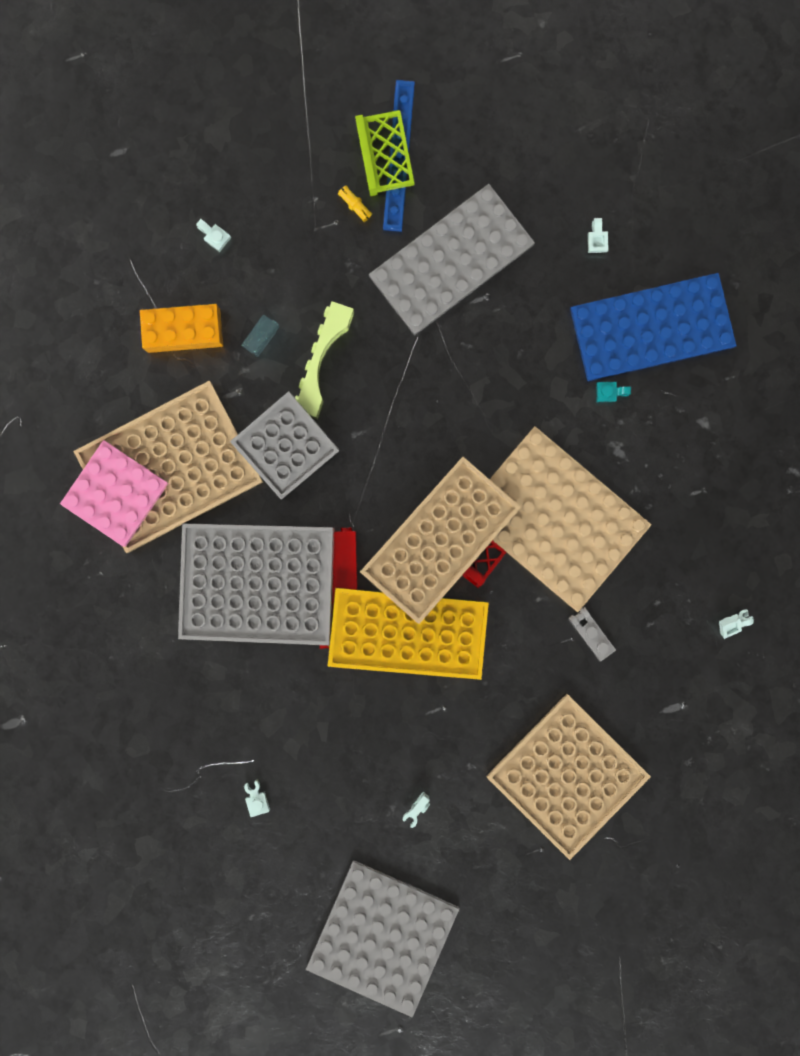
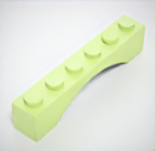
M331 302L330 307L327 306L325 309L324 317L326 319L324 325L320 324L318 330L320 337L318 342L313 344L311 353L314 354L312 360H308L305 371H307V374L300 381L299 389L301 391L299 396L296 395L295 397L309 415L317 420L323 405L319 387L321 362L331 344L349 330L354 316L353 308Z

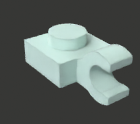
M594 218V221H592L593 232L587 234L588 253L608 252V231L602 232V218Z
M202 219L196 224L197 228L206 234L204 240L219 252L231 239V236L216 224L211 228Z
M742 610L739 616L735 614L719 621L720 634L724 639L741 632L742 627L754 623L752 616L745 618L749 616L748 610Z
M422 792L411 806V809L403 815L404 822L408 817L413 818V822L410 824L412 828L417 824L419 813H424L430 805L428 803L430 799L426 793Z

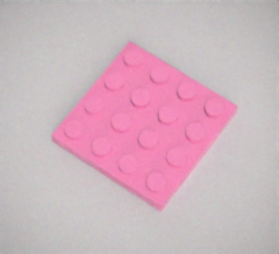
M103 440L60 504L121 546L126 547L169 483Z

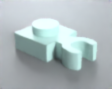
M258 780L254 781L256 786L254 789H251L248 783L244 786L245 791L250 794V796L245 798L250 817L270 811L265 792L259 793L260 782Z

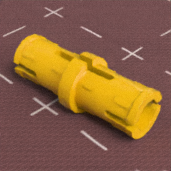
M347 185L342 187L344 192L340 189L338 195L349 205L348 207L351 211L354 210L363 222L367 221L366 217L370 218L372 212L363 205L361 198L356 197Z

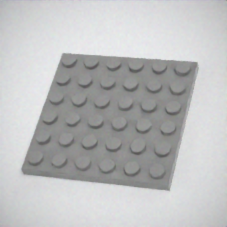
M353 860L306 970L413 1018L458 914L459 907Z

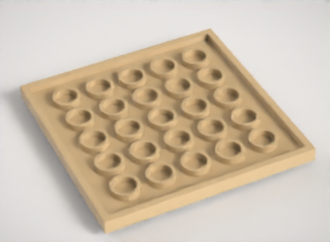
M566 694L486 777L571 860L651 776Z

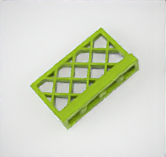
M400 110L363 117V115L355 116L370 196L378 195V192L413 186V173ZM397 117L398 124L395 128L386 124L389 118ZM376 121L381 125L374 132L369 128V122ZM383 127L392 132L387 140L379 135ZM394 134L402 138L398 147L390 142ZM376 138L384 142L380 150L372 146ZM387 145L395 149L390 158L382 153ZM398 152L405 156L402 165L393 160ZM379 156L388 161L383 169L376 165ZM390 163L399 168L394 176L386 172ZM401 171L409 175V181L402 182L397 179ZM383 174L391 179L388 185L380 186L379 180Z

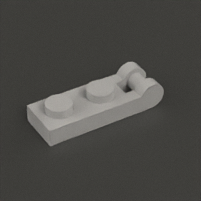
M585 607L581 608L577 615H572L568 618L599 661L604 660L616 651ZM585 619L587 623L581 626L579 622Z

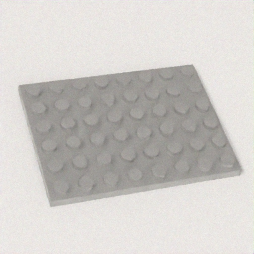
M182 524L178 639L330 645L334 528Z

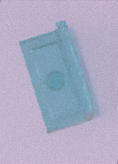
M263 315L241 346L256 357H259L279 329L278 323Z

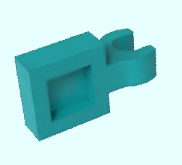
M597 382V402H616L617 396L625 397L631 395V387L617 388V382Z

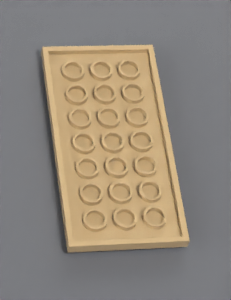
M462 457L360 573L415 622L420 624L521 507L467 459Z

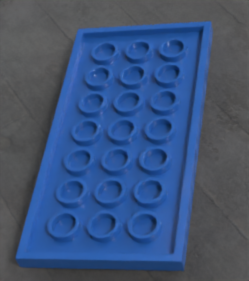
M719 273L570 308L587 382L736 347Z

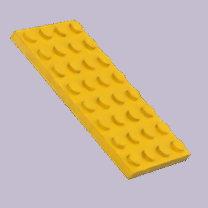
M335 588L327 666L481 680L489 603L442 598L421 623L418 624L383 592Z

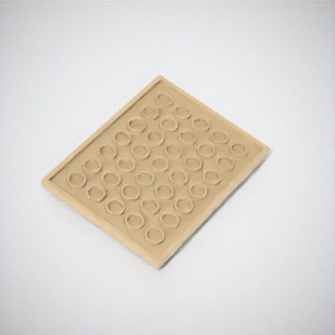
M210 380L73 451L82 469H84L102 441L105 440L169 483L127 546L123 547L126 553L263 483L260 475L230 442L238 433Z
M535 426L489 479L521 507L493 541L576 612L580 611L651 526L646 519Z

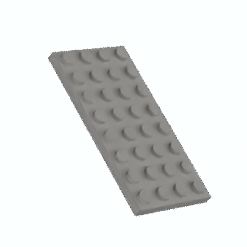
M488 184L372 271L369 277L415 336L534 246L535 242L490 184Z

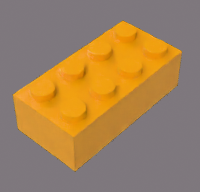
M217 304L140 310L142 348L148 353L223 347L221 311Z

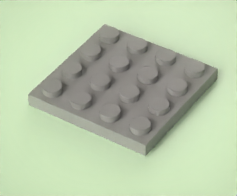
M290 391L230 441L280 499H283L339 452V448Z

